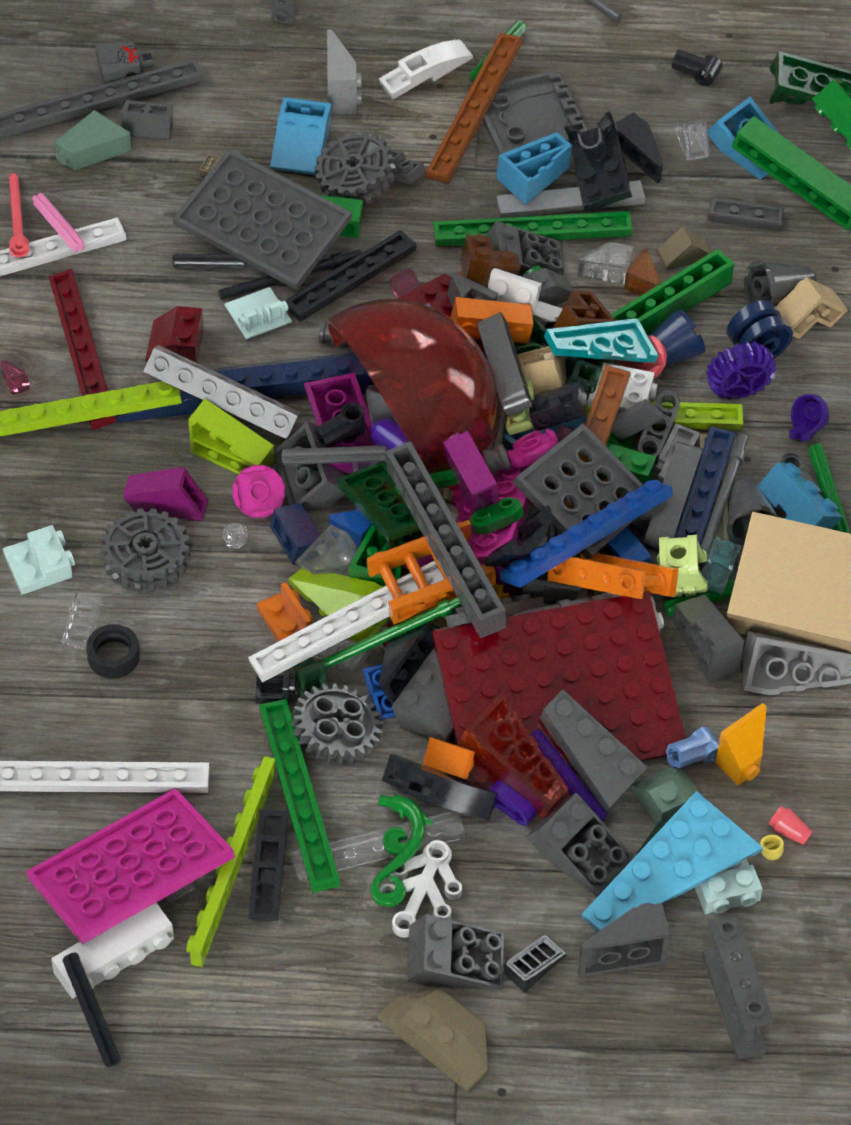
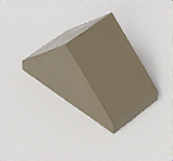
M682 227L658 248L657 253L665 269L668 270L695 263L710 254L711 251L703 237Z

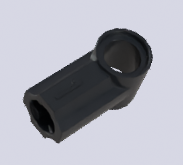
M680 49L677 50L672 61L673 69L694 76L696 82L702 86H710L723 67L721 60L714 55H707L702 58Z
M355 402L345 404L341 409V414L315 428L314 435L318 443L323 448H330L347 437L361 436L366 429L363 406Z

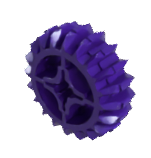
M746 341L742 345L736 343L734 347H727L726 351L718 352V357L712 358V363L707 366L708 371L706 374L709 386L714 394H717L719 398L726 397L731 400L732 398L740 399L756 395V392L764 391V386L770 385L771 379L775 378V371L777 369L772 353L769 349L765 348L764 344L758 345L757 342L749 344Z

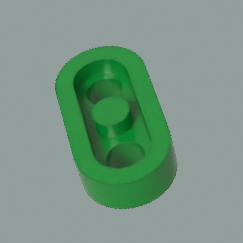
M507 497L491 506L479 509L470 518L473 532L478 535H486L508 526L523 517V507L520 500Z

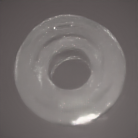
M240 523L229 524L222 530L223 542L233 549L243 547L249 538L248 529Z

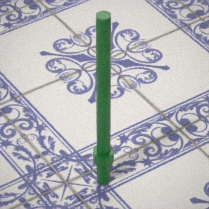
M458 597L451 600L446 598L438 602L436 607L318 660V665L323 671L442 616L445 618L452 615L456 608L462 607V604Z

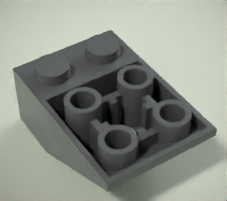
M497 221L485 235L491 238L493 251L501 252L507 250L518 254L520 263L518 276L521 277L525 272L539 265L541 269L547 268L566 277L560 241Z
M577 793L562 799L526 836L545 859L595 896L633 858L631 853Z
M429 914L423 915L409 925L407 981L440 988L503 989V932Z

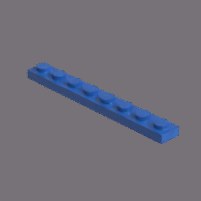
M658 480L645 482L640 488L627 493L625 497L608 504L606 508L590 515L588 519L571 526L566 532L551 538L549 542L531 550L529 554L519 560L512 561L510 565L499 571L501 581L521 588L672 497V486L660 483Z

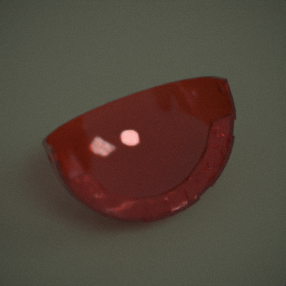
M380 299L364 302L347 308L326 320L333 345L336 347L345 341L348 343L389 407L408 442L411 441L429 474L451 469L445 456L443 442L457 433L462 434L468 431L483 457L482 451L486 450L492 441L498 418L496 385L482 350L460 324L435 308L402 299Z

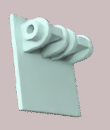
M270 287L224 304L246 340L292 323L286 312L288 310L286 301L281 302L278 300Z

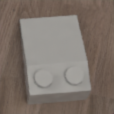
M327 30L328 103H331V115L357 114V105H361V90H357V87H361V73H356L355 60L333 30Z

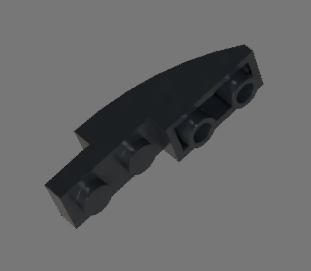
M390 754L382 778L383 782L402 789L401 792L484 820H490L498 793L460 777L441 773L397 754Z

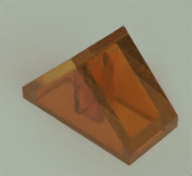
M643 249L625 275L624 289L639 296L661 284L648 249Z

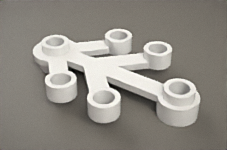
M436 840L430 842L424 848L423 854L411 858L400 867L404 869L403 872L398 873L395 871L391 874V876H397L403 880L406 892L414 890L405 911L396 913L392 920L393 932L399 937H409V928L401 929L399 927L401 925L409 927V925L416 921L415 916L426 893L434 908V916L451 919V908L445 904L433 878L438 870L445 882V896L450 900H457L461 897L462 884L455 879L450 869L449 863L452 858V852L443 841ZM435 854H439V855H441L442 857H441V858H434V857H432V856L435 855ZM425 866L422 874L404 880L408 875V871ZM384 884L381 886L380 891L382 893L386 891L392 892L395 889V885ZM451 887H455L458 889V891L450 892L448 889ZM445 911L447 915L440 916L438 912Z

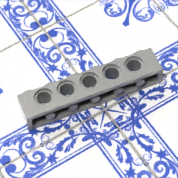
M159 345L154 347L143 371L202 400L207 399L217 407L285 439L288 438L300 413L289 406Z

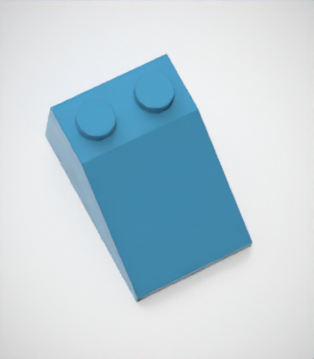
M749 97L719 119L706 133L721 152L761 180L768 173L734 150L732 144L737 132L753 116L766 123L767 126L777 133L779 132L753 99Z

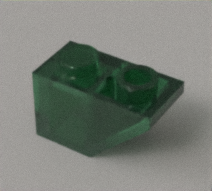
M573 357L565 384L584 380L588 388V401L589 395L593 393L602 369L600 363L591 358Z

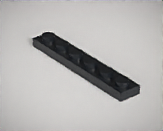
M397 231L284 300L288 305V311L298 321H303L415 252L416 243L403 231Z

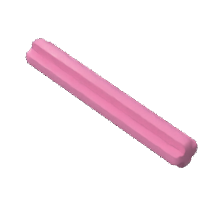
M43 193L34 195L32 198L34 206L74 252L84 250V240Z

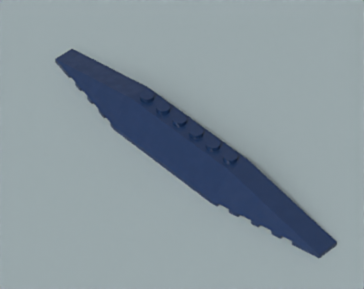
M361 351L221 367L212 370L270 398L307 394L304 383L355 373L362 394H366L368 386L382 384L388 379L402 383ZM486 354L478 355L482 362L487 359ZM464 364L447 373V375L458 376L463 382L475 381L474 374ZM180 389L181 404L116 415L117 422L115 423L193 414L203 400Z

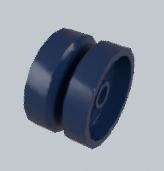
M768 300L750 303L739 310L730 320L726 332L734 346L736 343L742 345L746 341L749 344L757 342L758 345L764 344L765 348L769 349L774 359L787 349L793 337V331L787 321L782 318L776 306Z

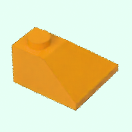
M764 703L720 733L715 763L737 785H740L745 780L750 781L754 779L760 772L767 709Z

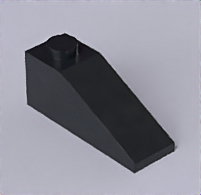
M635 112L617 121L615 124L618 129L622 152L656 183L661 182L663 163L648 123Z
M421 625L387 641L379 685L390 704L396 701L434 648L432 633L427 625Z

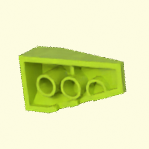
M302 567L288 579V584L307 602H314L320 608L319 613L324 618L384 587L375 582L308 567ZM389 616L348 638L359 642L373 636L391 621V618Z

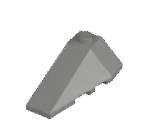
M748 630L742 656L744 691L777 695L781 692H798L809 688H825L851 684V653Z

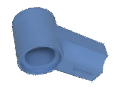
M708 727L699 728L689 738L668 745L666 749L667 761L672 768H682L699 761H703L704 764H711L716 761L719 740Z

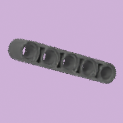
M499 312L477 322L497 392L507 416H513L533 407L519 357L502 312Z
M677 441L663 482L672 486L673 496L655 506L644 540L645 545L659 549V537H675L703 450L702 448Z

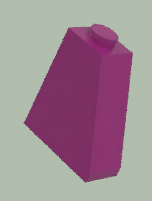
M466 431L462 434L457 433L450 436L447 441L443 442L445 456L473 515L477 510L498 502L497 483L469 432Z
M185 467L129 475L123 492V497L136 513L137 509L143 508L144 512H149L153 508L159 514L164 511L168 512L169 517L203 521L208 504V498Z

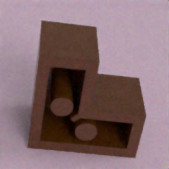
M466 235L460 259L463 277L488 288L491 271L494 268L518 276L520 270L518 254L507 250L501 252L493 251L491 238L484 235Z
M572 290L553 328L616 320L592 291Z

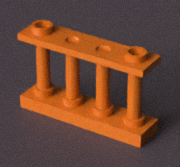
M470 521L457 522L466 541L470 540ZM424 537L385 552H377L367 558L369 576L373 577L381 574L393 600L388 601L389 616L393 624L400 623L436 607L438 602L446 598L451 600L457 597ZM430 554L444 578L443 581L432 585L428 584L417 562V559ZM406 564L419 590L403 594L391 569ZM481 565L492 587L496 586V571L494 567Z
M596 553L587 560L581 554L580 558L570 557L549 570L547 581L643 599V591L665 596H676L679 569Z

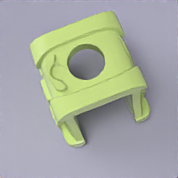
M687 535V537L682 538L659 537L658 565L679 569L676 596L671 597H682V594L688 597L696 596V593H706L708 591V582L702 576L698 563L706 562L707 554L705 550L701 549L697 535Z

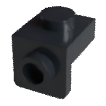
M290 668L284 671V675H276L264 682L257 675L256 704L287 699L289 705L290 694H295L296 677H290Z

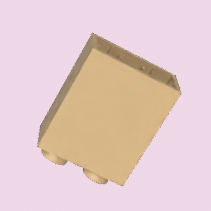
M752 512L727 612L729 624L740 634L747 635L749 630L851 653V534Z

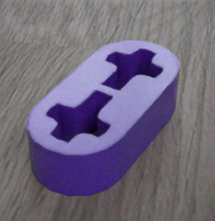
M496 781L489 788L498 793L494 806L518 824L527 826L536 817L537 812L534 806L502 781Z

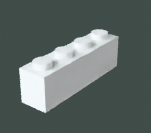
M154 903L83 945L78 942L51 958L54 974L73 999L77 996L62 962L64 956L74 952L78 953L93 989L100 982L116 977L121 970L129 965L140 963L146 955L156 949L161 950L168 946L174 939L172 923L158 904Z

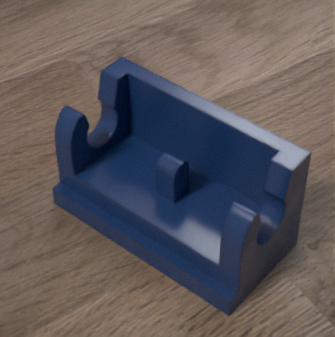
M299 502L274 509L270 528L292 564L296 565L298 562L316 557L318 555L316 550H309L322 546L324 540L302 504Z

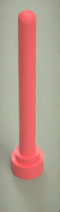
M12 173L9 176L13 237L9 241V251L14 257H24L30 250L29 241L23 236L19 177L17 174Z

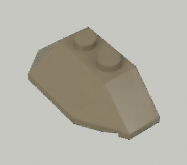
M437 988L398 995L377 1015V1019L467 1092L488 1072L485 1024L442 989Z

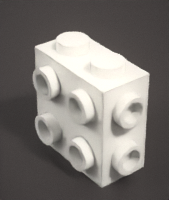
M603 363L601 372H596L593 387H596L595 392H590L588 407L592 405L605 365L631 372V377L618 413L644 399L648 401L655 399L658 384L653 383L654 373Z

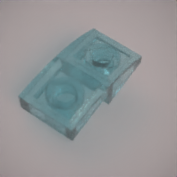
M717 537L715 538L701 572L708 582V590L720 594L724 593L740 552V545Z

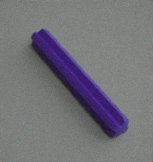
M540 729L532 732L528 736V741L570 795L577 793L603 822L607 818V813L543 732Z

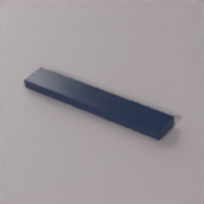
M710 426L674 538L697 535L699 545L701 546L735 440V432Z

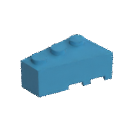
M556 132L499 155L496 178L526 205L569 168L572 145Z
M777 462L757 486L775 508H780L787 514L784 519L833 529L843 517L837 512L838 506L830 499H824L818 493L820 489L813 482L805 481L800 476L801 471L790 462Z

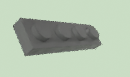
M531 593L515 596V602H512L511 597L500 599L506 610V615L545 606L543 596L531 598ZM463 607L456 608L457 614L446 616L448 627L472 623Z

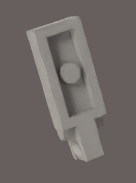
M677 423L675 424L656 464L655 470L660 472L658 475L660 483L664 482L677 441L695 446L699 439V432Z

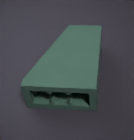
M95 110L54 142L56 159L62 165H66L73 170L132 150L130 132Z

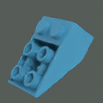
M283 98L270 169L317 175L314 170V166L318 165L316 158L317 156H322L321 150L323 147H326L332 124L331 103Z

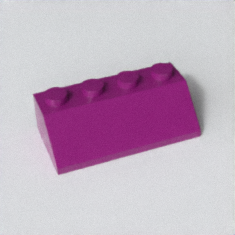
M355 373L304 383L317 427L341 414V409L345 404L355 402L364 408L365 432L358 437H347L332 447L376 446L371 440L372 433L370 429L373 425ZM329 463L332 467L349 474L352 473V463Z

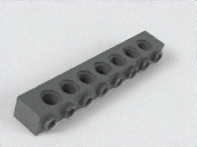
M411 441L387 450V471L479 637L483 638L505 629L506 610Z

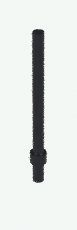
M359 249L345 254L341 252L333 254L331 258L319 261L310 274L333 267L337 269L362 252ZM265 276L220 289L218 294L222 300L281 283V281L271 276Z

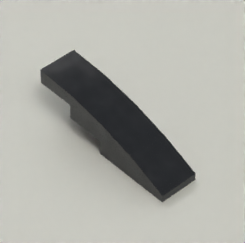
M259 809L248 919L278 921L286 852L288 811Z

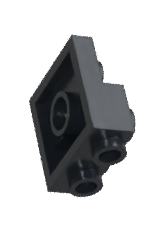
M585 381L569 382L563 387L554 390H544L535 395V398L532 400L533 407L529 408V417L535 430H544L586 416L588 388Z

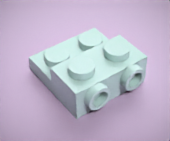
M53 525L27 533L28 540L2 548L3 555L21 595L73 578L71 566L75 565L74 558L70 550L64 551L63 546L66 545L61 530L55 531Z
M747 858L740 861L736 866L727 868L695 887L705 914L713 912L719 914L741 905L744 907L751 906L760 901L763 890L754 866L749 865Z

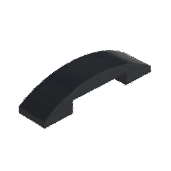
M545 506L521 523L518 529L524 537L518 542L513 538L493 550L482 561L484 565L490 567L503 566L534 549L543 540L549 528L551 519L550 506Z

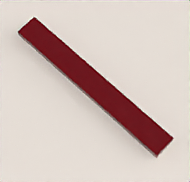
M69 269L49 276L81 394L84 396L107 392V384L74 271ZM116 415L89 420L92 430L117 422Z

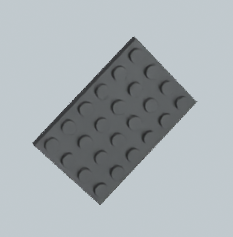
M228 148L172 220L174 225L297 290L351 221L352 212Z

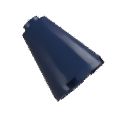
M681 309L674 311L651 334L665 346L667 353L665 367L700 356L706 351L701 334L696 336L694 322Z

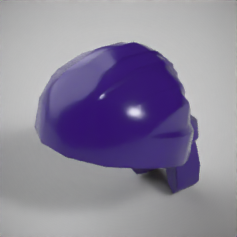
M804 394L793 403L791 421L794 429L789 430V439H801L802 442L812 439L815 433L828 424L829 407L819 395Z

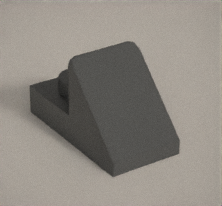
M456 273L451 275L447 292L452 307L454 306L455 297L497 301L499 294Z

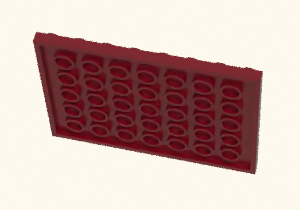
M649 591L643 592V599L617 596L506 617L505 629L483 638L479 637L473 624L432 631L456 744L475 752L473 757L474 765L469 772L468 779H465L467 781L489 789L496 781H502L509 787L557 778L528 741V736L537 729L543 732L574 771L568 762L569 759L563 750L558 747L539 718L544 708L562 690L641 762L667 757L666 749L669 744L686 739Z

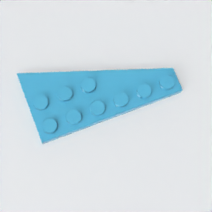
M696 791L582 913L581 918L598 932L630 909L644 903L659 904L676 898L708 881L714 875L727 868L736 866L740 861L762 852L763 847Z

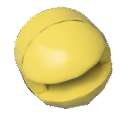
M767 835L760 842V845L763 847L761 853L767 860H777L782 856L784 842L779 836Z

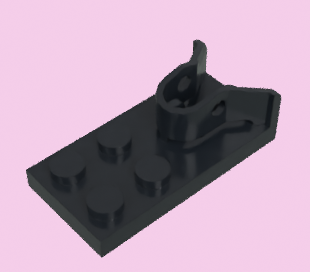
M611 112L605 113L597 123L596 128L580 132L579 129L568 125L564 126L572 145L571 151L585 212L631 198L632 192L618 129Z

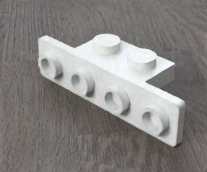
M496 268L491 271L488 289L499 293L497 301L531 305L532 315L540 317L545 322H556L562 311V308L538 301L542 283Z

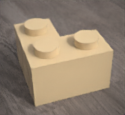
M808 277L800 281L795 286V289L780 300L776 306L782 318L791 327L793 336L798 339L816 322L831 328L848 311L832 289Z

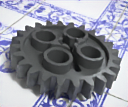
M325 683L322 684L320 690L313 686L310 693L305 691L302 698H298L294 707L291 726L295 727L293 734L300 736L299 744H308L306 752L317 751V759L325 755L327 763L332 758H336L338 765H341L344 758H346L349 764L353 763L354 757L362 761L364 755L370 756L372 750L377 748L383 732L381 730L383 721L379 720L381 713L373 711L376 704H367V695L358 697V689H355L352 693L348 692V685H345L342 690L338 689L336 683L333 684L332 689H329Z

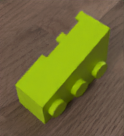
M207 399L202 401L188 419L192 454L237 474L253 465H265L270 468L275 462L273 444Z

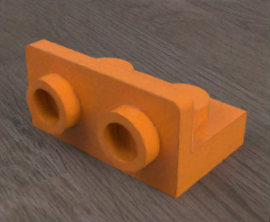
M286 582L281 584V593L257 603L258 612L277 642L313 624L310 611L307 608L303 609L297 591L295 589L291 590Z

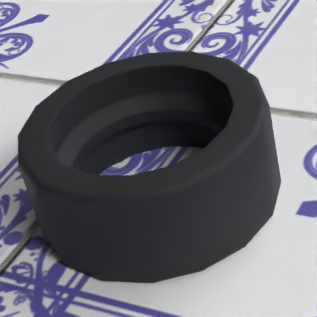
M108 624L92 632L87 640L86 652L88 663L97 675L105 678H120L132 672L139 663V641L136 634L128 627L120 624ZM109 642H120L129 647V653L122 659L115 661L101 659L97 655V650Z

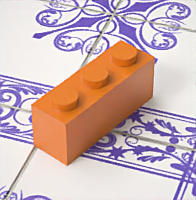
M455 297L451 314L452 329L460 337L481 339L477 322L502 312L509 326L513 342L528 344L533 328L531 305Z

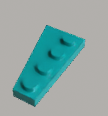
M638 318L547 329L544 335L551 351L556 356L656 363L658 354Z

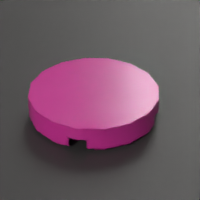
M546 429V433L543 434L541 431H534L518 439L512 445L514 449L512 451L508 449L507 451L510 464L514 467H524L536 462L559 443L555 432Z
M253 465L244 469L237 476L233 484L232 496L236 506L243 514L252 518H266L273 515L274 509L282 506L285 500V485L281 476L275 470L265 465Z

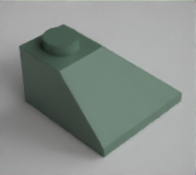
M670 766L634 783L630 787L659 831L696 791L702 795L683 767L672 768Z

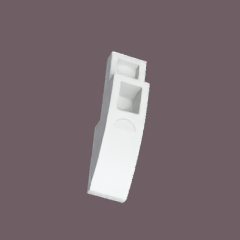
M461 40L441 42L399 60V67L379 78V81L391 99L394 100L429 78L433 82L473 59V55Z

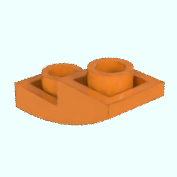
M430 737L423 765L468 779L469 772L474 765L473 757L475 752Z

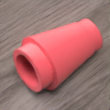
M780 806L768 823V825L774 828L772 831L802 845L805 844L813 832L789 807L786 809Z

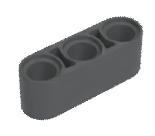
M665 390L658 395L654 406L663 412V419L645 428L638 444L637 451L644 453L642 451L644 448L654 449L655 454L652 456H656L655 464L666 444L680 406V397L672 390ZM663 402H670L674 407L672 409H665L661 404ZM661 425L665 430L656 432L652 426Z

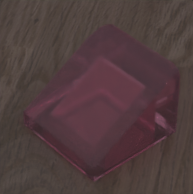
M407 268L390 278V290L397 298L421 286L411 268Z
M1 360L2 376L10 394L15 395L28 391L30 389L28 374L7 360Z

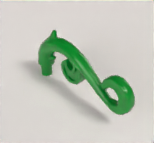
M394 794L393 797L380 795L378 805L389 807L392 811L399 812L400 818H404L405 815L411 822L412 833L410 839L404 844L399 843L401 840H407V834L402 828L393 827L384 834L383 844L385 850L396 857L378 873L370 887L372 899L382 907L397 906L405 898L406 887L397 876L390 877V882L395 885V889L391 893H382L380 891L381 882L414 856L424 840L426 824L433 825V821L422 812L413 800Z

